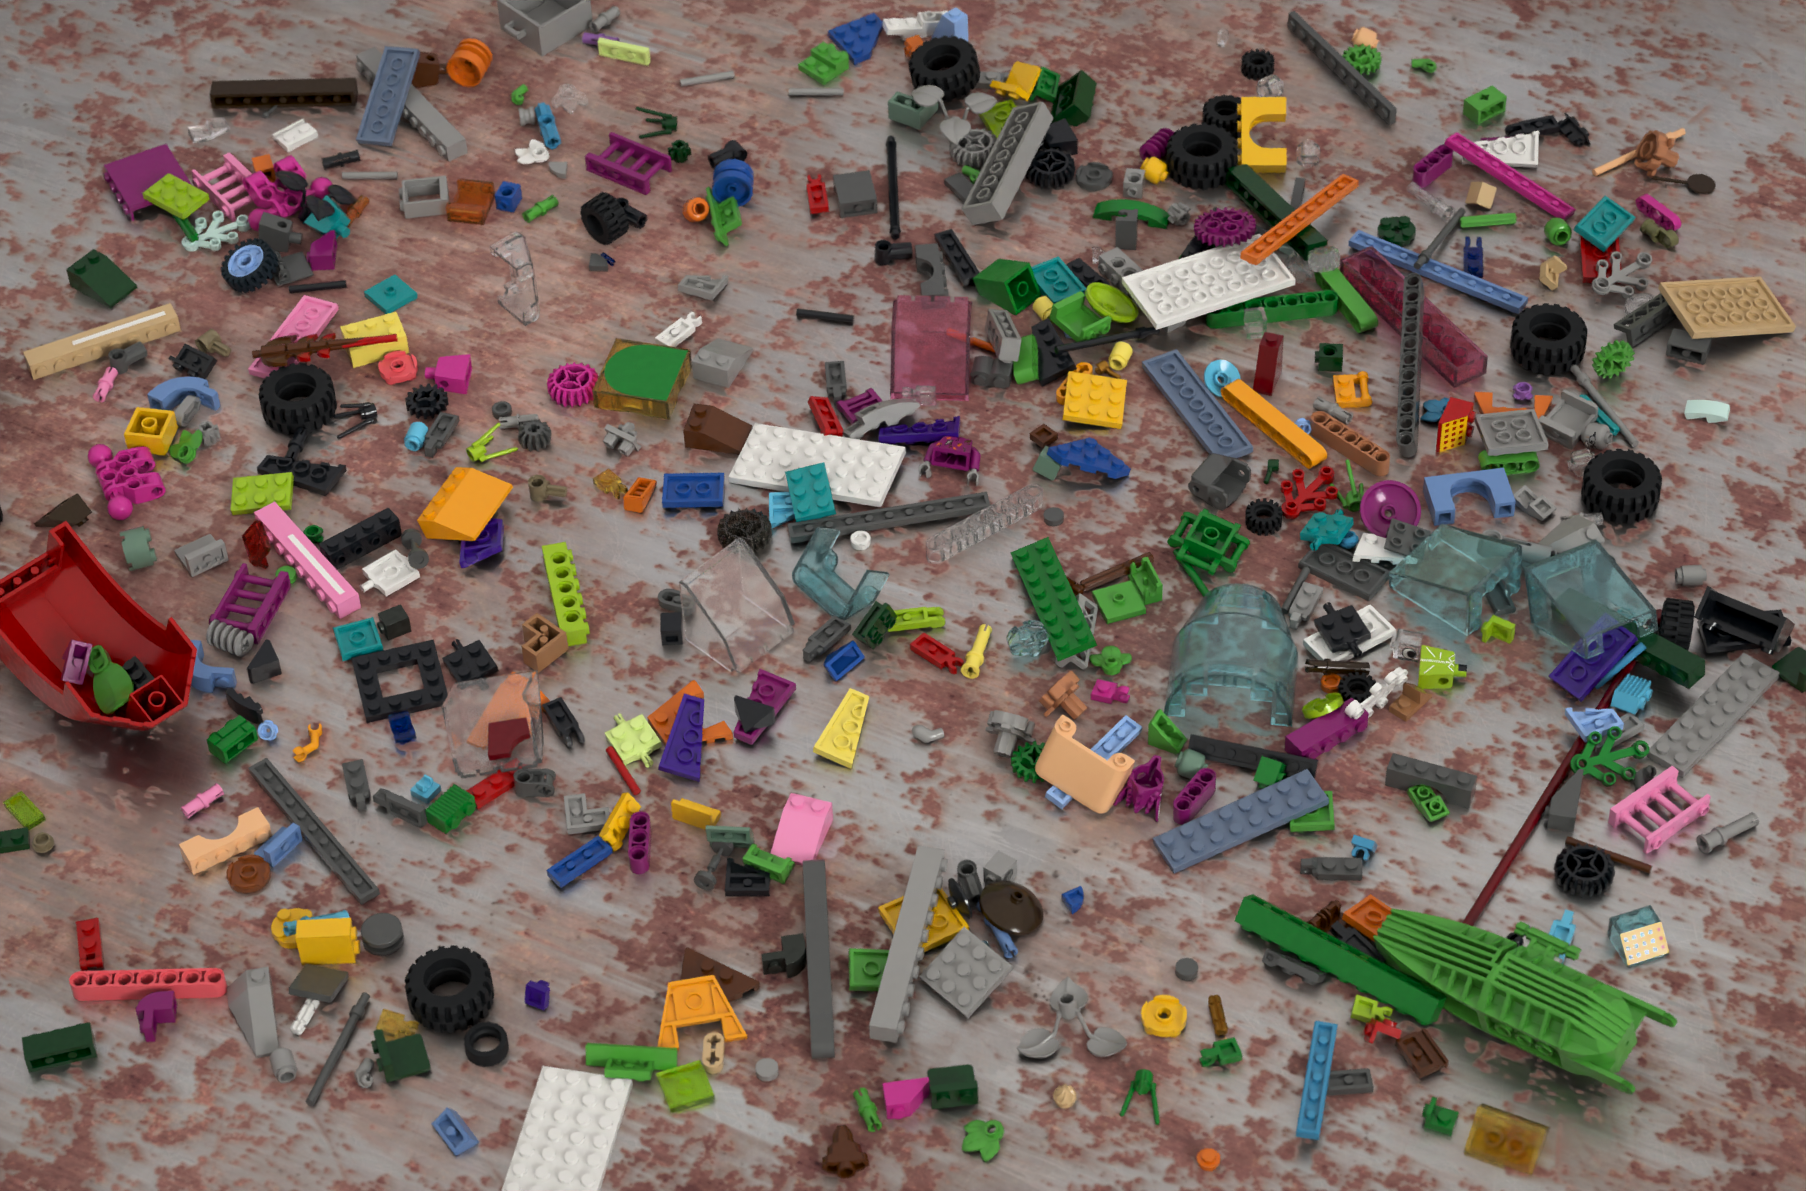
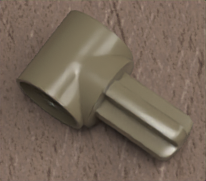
M209 329L195 340L197 348L206 354L208 352H216L223 357H229L231 348L221 343V337L214 329Z
M533 475L528 479L529 494L533 501H543L549 495L566 497L567 487L551 485L550 481L546 480L542 475Z

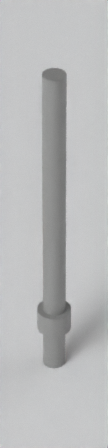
M1572 365L1570 370L1576 376L1579 385L1588 391L1605 414L1620 428V432L1630 445L1636 447L1639 444L1638 440L1592 385L1588 375L1583 373L1577 365Z

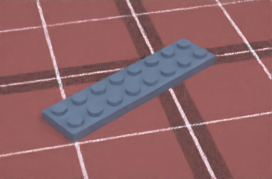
M1177 349L1142 361L1144 371L1209 455L1215 453L1239 458L1253 453L1252 444Z
M1306 769L1153 838V844L1173 874L1284 825L1292 819L1295 820L1306 815V813L1329 804V798L1309 770Z

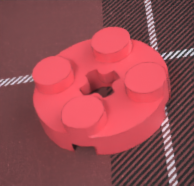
M405 351L390 352L384 356L382 362L379 361V374L388 385L412 381L416 378L418 371L417 359L412 354L411 356L407 355Z

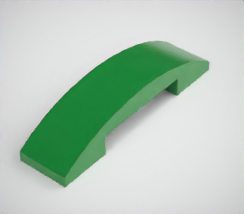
M1128 199L1099 202L1093 214L1094 219L1111 221L1113 216L1126 217V215H1119V210L1138 209L1139 220L1148 221V227L1167 229L1169 223L1167 218L1170 216L1159 207Z

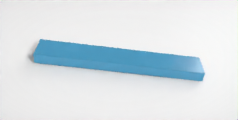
M1321 1021L1314 1022L1296 1137L1319 1140L1338 1024Z

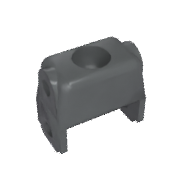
M1212 453L1194 471L1188 488L1192 494L1202 499L1208 505L1223 511L1242 494L1246 484L1251 480V469L1247 463L1236 458Z

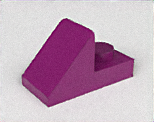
M71 639L62 656L65 663L60 680L83 685L93 644Z

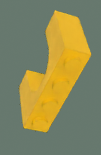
M1241 97V104H1237V115H1241V121H1237V132H1241V138H1237V147L1241 149V155H1237V166L1247 164L1256 173H1286L1287 148L1260 147L1252 141L1249 135L1251 129L1259 123L1286 121V97Z

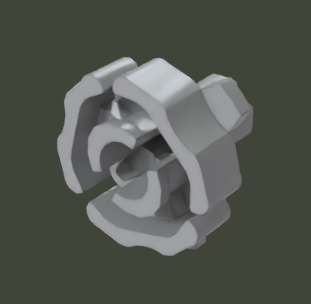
M990 711L987 721L988 726H986L985 731L991 734H998L993 751L994 754L1012 758L1017 740L1033 744L1036 740L1032 738L1035 723L1032 721L1028 722L1029 719L1005 711Z

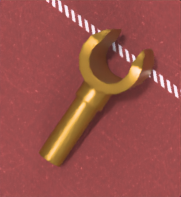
M1103 360L1095 364L1097 366L1095 372L1098 375L1106 372L1114 378L1121 379L1120 375L1109 368L1107 361Z

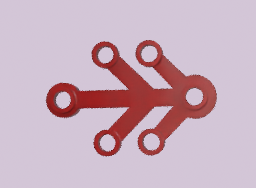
M1322 467L1318 472V477L1306 489L1303 481L1304 471L1301 469L1293 470L1292 480L1295 481L1298 497L1295 500L1291 493L1293 483L1289 480L1281 482L1280 490L1285 498V502L1281 506L1284 517L1295 519L1303 511H1324L1326 509L1325 499L1334 500L1337 498L1338 489L1334 486L1327 487L1326 491L1315 492L1322 484L1328 485L1333 483L1335 473L1331 467ZM1314 500V503L1303 504L1305 501Z

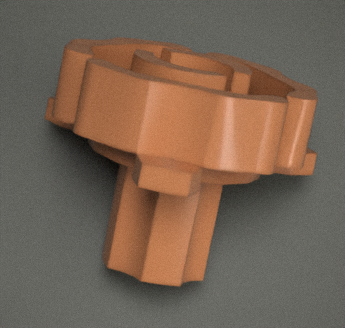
M1650 130L1643 136L1642 141L1636 148L1634 157L1638 159L1635 160V165L1648 171L1647 176L1649 177L1655 176L1656 170L1660 165L1674 168L1679 159V154L1670 150L1674 146V139H1668L1666 134L1660 131Z
M1072 670L1057 681L1047 691L1048 694H1045L1039 700L1047 709L1044 713L1045 717H1048L1060 705L1074 720L1087 709V706L1074 694L1080 687L1077 684L1080 679Z

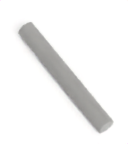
M727 71L680 79V85L683 87L734 78V72Z
M789 88V95H843V88Z
M342 172V179H398V172Z

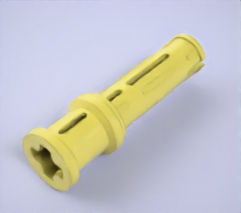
M986 624L980 625L973 647L965 656L966 663L961 667V673L970 679L978 677L980 673L979 667L984 662L983 653L992 633V628L989 625L986 631H984Z

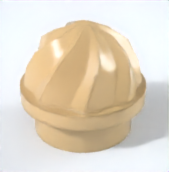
M1066 1084L1058 1086L1053 1093L1055 1103L1061 1108H1069L1076 1101V1091L1072 1086Z

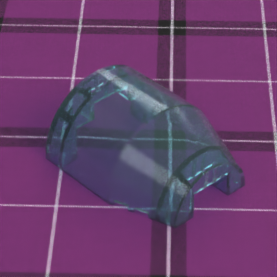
M1235 583L1216 587L1202 598L1174 639L1164 707L1166 716L1185 717L1187 695L1207 696L1209 685L1251 689L1250 700L1272 702L1271 725L1292 727L1299 662L1298 651L1281 606L1270 593L1253 585Z

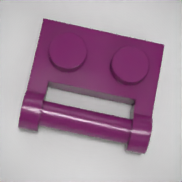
M873 388L865 390V393L848 400L837 401L836 407L853 424L858 421L855 413L870 405L882 402V399Z

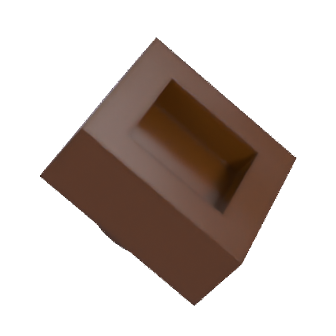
M1042 424L1030 433V440L1043 449L1058 439V433L1045 424Z

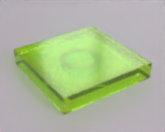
M701 1060L656 1073L670 1113L715 1100Z

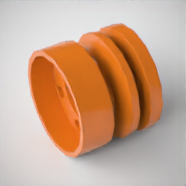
M463 39L459 42L446 65L447 73L453 81L462 86H476L481 82L485 72L491 65L493 60L492 53L483 42L477 39Z

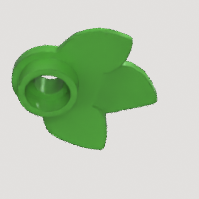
M183 430L179 443L169 447L170 455L175 459H179L183 464L190 463L195 458L197 448L201 445L203 437L201 430H197L194 434Z
M1115 646L1104 647L1101 654L1089 656L1090 662L1094 666L1101 667L1107 675L1120 673L1122 666L1129 664L1132 660L1131 654H1121L1120 649Z
M973 1120L964 1126L965 1131L968 1133L962 1143V1150L964 1152L980 1150L985 1162L992 1159L1000 1149L999 1141L1004 1135V1127L999 1121L989 1120L984 1122L982 1120ZM996 1128L993 1133L988 1132L990 1129Z

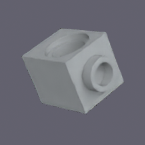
M1126 168L1123 182V197L1142 199L1145 185V170Z
M999 850L983 867L984 882L987 884L995 881H1011L1017 875V860Z

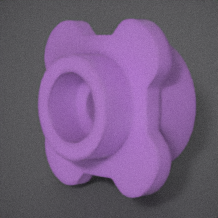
M1527 382L1517 383L1513 386L1515 391L1513 398L1517 400H1531L1533 398V394H1531L1532 386Z

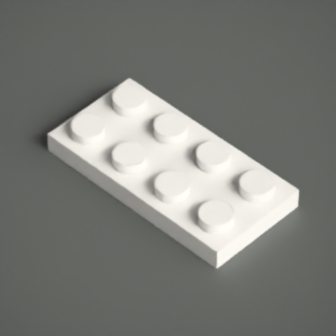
M1368 605L1357 611L1371 633V639L1358 645L1362 653L1396 635V629L1373 606ZM1319 632L1303 639V646L1317 660L1327 658L1331 659V661L1346 662L1354 658L1350 649L1332 653Z

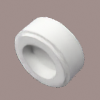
M866 531L852 533L850 536L852 548L856 550L867 549L871 544L870 534Z

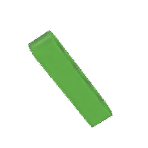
M1334 264L1315 271V280L1323 291L1333 290L1338 293V310L1356 332L1362 333L1378 327V319L1374 311Z

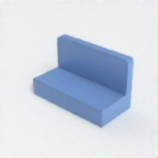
M292 823L288 828L281 827L254 852V855L264 858V861L268 862L271 867L276 866L303 840L300 826Z

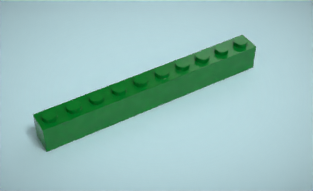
M1254 894L1246 896L1242 900L1234 920L1241 925L1242 929L1249 932L1254 931L1260 935L1261 939L1278 944L1281 950L1293 952L1298 955L1300 960L1312 962L1317 965L1319 970L1336 975V978L1341 982L1351 983L1356 986L1358 991L1376 996L1375 999L1377 1001L1391 1004L1395 1007L1396 1011L1415 1017V1020L1420 1024L1429 1025L1438 1020L1447 996Z

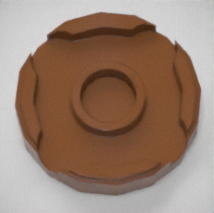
M258 855L241 856L238 858V861L234 864L232 862L226 871L227 881L230 887L237 892L246 894L263 889L269 883L271 878L270 865L264 861V858Z

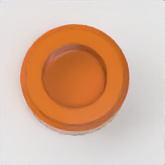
M1334 673L1323 675L1320 687L1326 693H1337L1339 682L1342 679Z

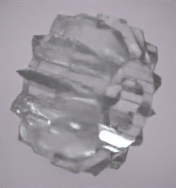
M1334 246L1314 248L1308 255L1310 270L1320 273L1330 270L1334 271L1335 268L1340 266V253Z

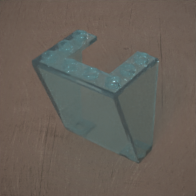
M1441 524L1389 572V587L1461 633L1469 636L1473 631H1477L1482 624V597L1488 591L1491 592L1501 579L1505 581V598L1519 591L1522 573L1521 562L1523 559L1522 546L1513 542Z
M1596 539L1524 567L1531 623L1584 659L1604 653L1602 633L1636 620L1637 633L1640 638L1658 631L1655 608ZM1592 641H1597L1596 648L1593 651H1589V644Z

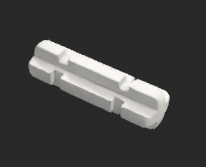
M306 999V1004L302 1006L295 1018L296 1020L293 1021L290 1027L293 1034L301 1035L305 1030L304 1026H307L315 1012L314 1010L320 1004L318 1000Z

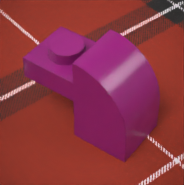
M174 991L153 992L146 995L137 1004L135 1011L140 1024V1033H144L146 1042H156L158 1023L176 1022L178 1004Z

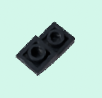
M233 687L225 691L228 705L233 711L250 722L259 725L263 723L261 716L263 709L258 702L255 703L250 696L244 699L241 693L237 694Z

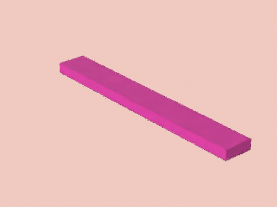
M1458 132L1445 140L1444 145L1556 218L1566 221L1574 215L1575 208Z

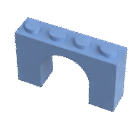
M1504 468L1424 477L1423 494L1434 526L1454 524L1456 509L1452 498L1464 492H1472L1483 496L1490 505L1494 519L1514 516L1516 501Z

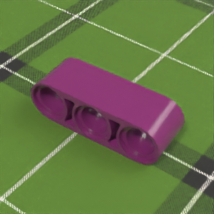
M1442 144L1417 162L1413 167V185L1419 188L1426 187L1451 168L1453 150Z
M1209 768L1200 769L1174 799V822L1183 825L1192 821L1216 791L1215 771Z
M642 811L634 813L630 818L628 856L630 870L635 874H644L650 867L651 824L649 815Z

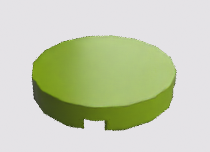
M1329 693L1325 695L1326 698H1315L1305 704L1302 708L1305 719L1317 718L1338 709L1344 703L1341 694Z

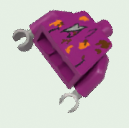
M944 436L938 442L929 445L923 460L925 463L918 466L920 477L925 471L926 477H931L930 464L964 471L970 470L971 472L967 475V485L973 479L976 480V486H978L979 474L977 472L980 467V453L975 447H972V440L963 437Z

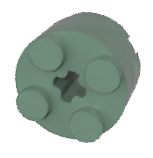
M144 526L119 532L120 537H125L121 543L127 564H132V566H129V571L154 565V561H157L155 549L150 548L149 542L152 540L149 528L145 529Z

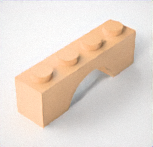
M257 807L238 816V825L230 835L215 840L197 835L180 843L179 847L183 860L192 874L195 875L260 843H264L272 836L268 821Z

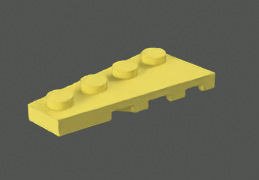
M852 688L849 689L814 745V753L852 769L869 701L868 695Z

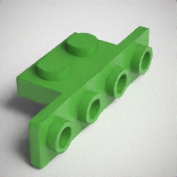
M707 187L706 200L710 205L709 213L713 218L711 223L715 228L714 236L718 242H722L726 247L729 245L727 233L742 225L738 203L734 196L718 203L712 195V189Z
M587 1043L586 1065L605 1067L604 1075L608 1078L645 1081L651 1079L654 1070H677V1048Z

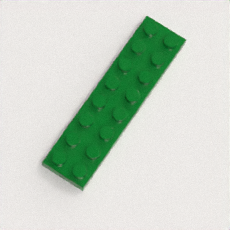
M1049 537L1010 552L1058 662L1097 646Z

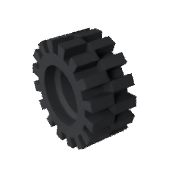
M1252 49L1250 53L1248 51L1245 52V55L1243 54L1241 64L1243 76H1248L1250 80L1253 78L1254 81H1257V78L1262 81L1263 78L1268 79L1269 76L1271 77L1272 73H1274L1273 54L1270 55L1269 51L1265 53L1264 49L1262 51H1259V49L1253 51Z
M1263 498V501L1256 499V503L1254 501L1250 502L1246 509L1245 525L1247 529L1251 530L1254 534L1257 531L1260 536L1261 533L1268 536V532L1271 535L1275 534V531L1278 532L1282 526V507L1277 502L1273 504L1271 499L1267 502V498ZM1264 515L1270 518L1263 519L1259 518L1258 516Z
M1355 672V675L1348 673V677L1344 675L1342 680H1340L1338 693L1341 694L1344 702L1353 698L1362 703L1372 695L1369 690L1376 681L1375 679L1372 680L1370 675L1366 677V673H1362V675H1359V672ZM1351 690H1362L1365 693L1355 694Z

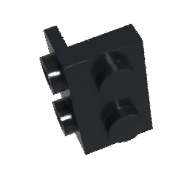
M184 344L176 358L171 355L168 358L173 363L172 367L182 372L185 370L189 376L200 377L205 380L217 362L214 357L187 344Z

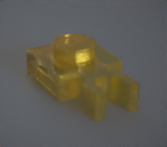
M610 469L593 478L594 485L605 494L613 492L614 497L620 499L619 492L626 494L628 488L622 484L621 478Z
M383 1009L376 1030L382 1029L383 1034L398 1038L399 1033L410 1036L414 1035L415 1032L409 1029L414 1028L418 1030L419 1022L404 1021V1014Z

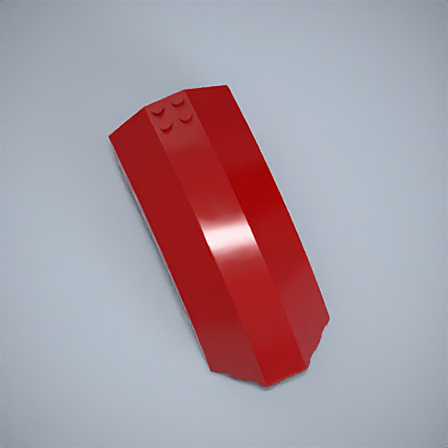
M67 521L49 530L47 549L44 554L0 579V660L23 685L47 706L73 720L139 731L152 729L187 707L197 648L172 617L168 619L166 627L138 605L104 569ZM71 639L93 644L92 648L101 645L108 652L112 662L121 667L126 661L136 656L155 679L129 694L128 702L108 716L101 711L95 699L93 690L94 673L90 670L89 665H87L83 685L60 680L65 663L62 656Z

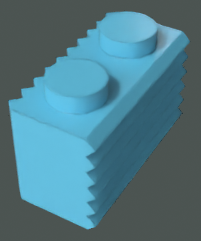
M1630 673L1627 674L1614 690L1611 707L1634 715L1639 709L1643 710L1646 701L1649 702L1653 693V689H1650L1651 681L1643 680L1642 677L1631 676Z

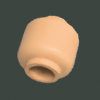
M1361 27L1356 29L1351 42L1353 43V48L1355 44L1358 47L1364 44V46L1371 45V49L1376 48L1379 40L1376 39L1377 33L1375 31Z

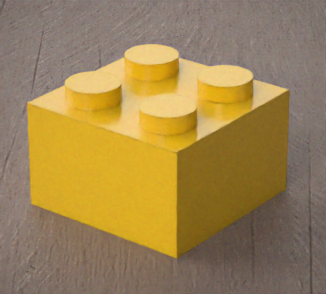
M136 407L124 432L127 449L145 446L150 449L151 454L166 456L178 430L175 412Z

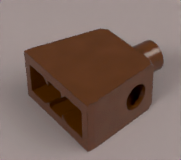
M420 51L411 84L415 88L437 85L439 74H448L447 63L439 64L436 53Z

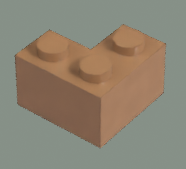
M536 613L522 624L524 641L526 642L521 646L523 660L526 665L536 672H541L569 650L566 632L540 614Z

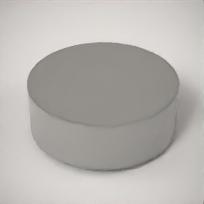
M761 1059L755 1066L756 1076L762 1081H772L779 1074L778 1063L774 1059Z

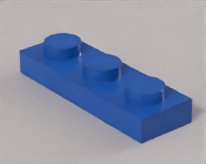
M598 835L547 869V876L562 888L613 853L612 847Z

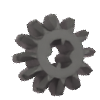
M531 419V422H524V425L519 427L518 441H520L523 449L528 448L530 452L533 449L537 451L540 448L546 449V445H549L551 441V429L548 427L547 422H541L540 419L537 421Z

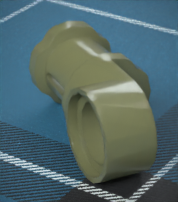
M1651 218L1645 220L1640 227V231L1651 237V241L1659 242L1667 249L1672 248L1679 242L1678 236L1673 230L1669 229L1666 231L1663 227L1657 226Z

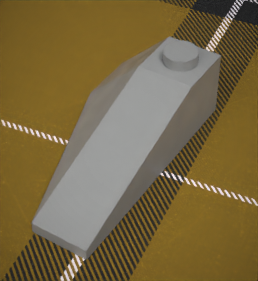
M1577 515L1562 521L1538 544L1552 546V551L1556 550L1558 553L1563 551L1564 554L1568 555V553H1571L1572 556L1578 555V557L1582 558L1597 552L1605 539L1594 522ZM1518 561L1527 579L1562 566L1559 564L1555 566L1554 563H1550L1546 567Z
M262 967L244 971L227 987L229 1009L236 1018L239 1027L245 1034L246 1040L257 1058L270 1056L275 1049L279 1048L272 979L269 967Z

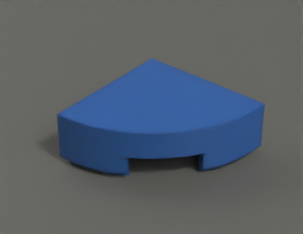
M1081 886L1061 894V899L1072 914L1077 912L1083 904L1084 892Z

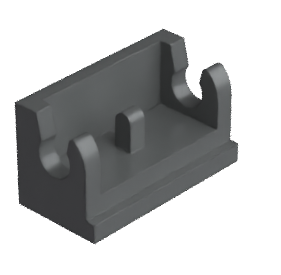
M1138 209L1119 210V215H1126V217H1116L1115 248L1136 250Z

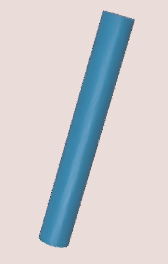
M1642 642L1636 645L1614 665L1595 688L1597 690L1600 689L1642 653L1646 646Z

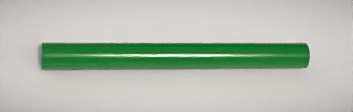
M1176 548L1173 551L1175 557L1177 556L1180 548ZM1179 561L1210 608H1216L1218 603L1192 565L1185 561Z

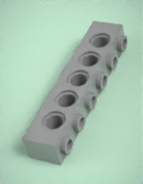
M1118 247L1100 255L1099 272L1105 275L1113 285H1116L1138 306L1123 286L1122 277L1144 270ZM1186 320L1162 329L1169 333L1185 325Z

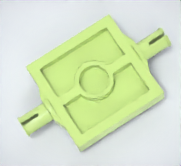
M618 713V716L615 715L614 720L618 726L605 732V737L610 745L613 746L624 765L642 760L647 768H649V764L652 766L654 762L649 755L661 748L662 744L643 714L629 721H625L620 713Z

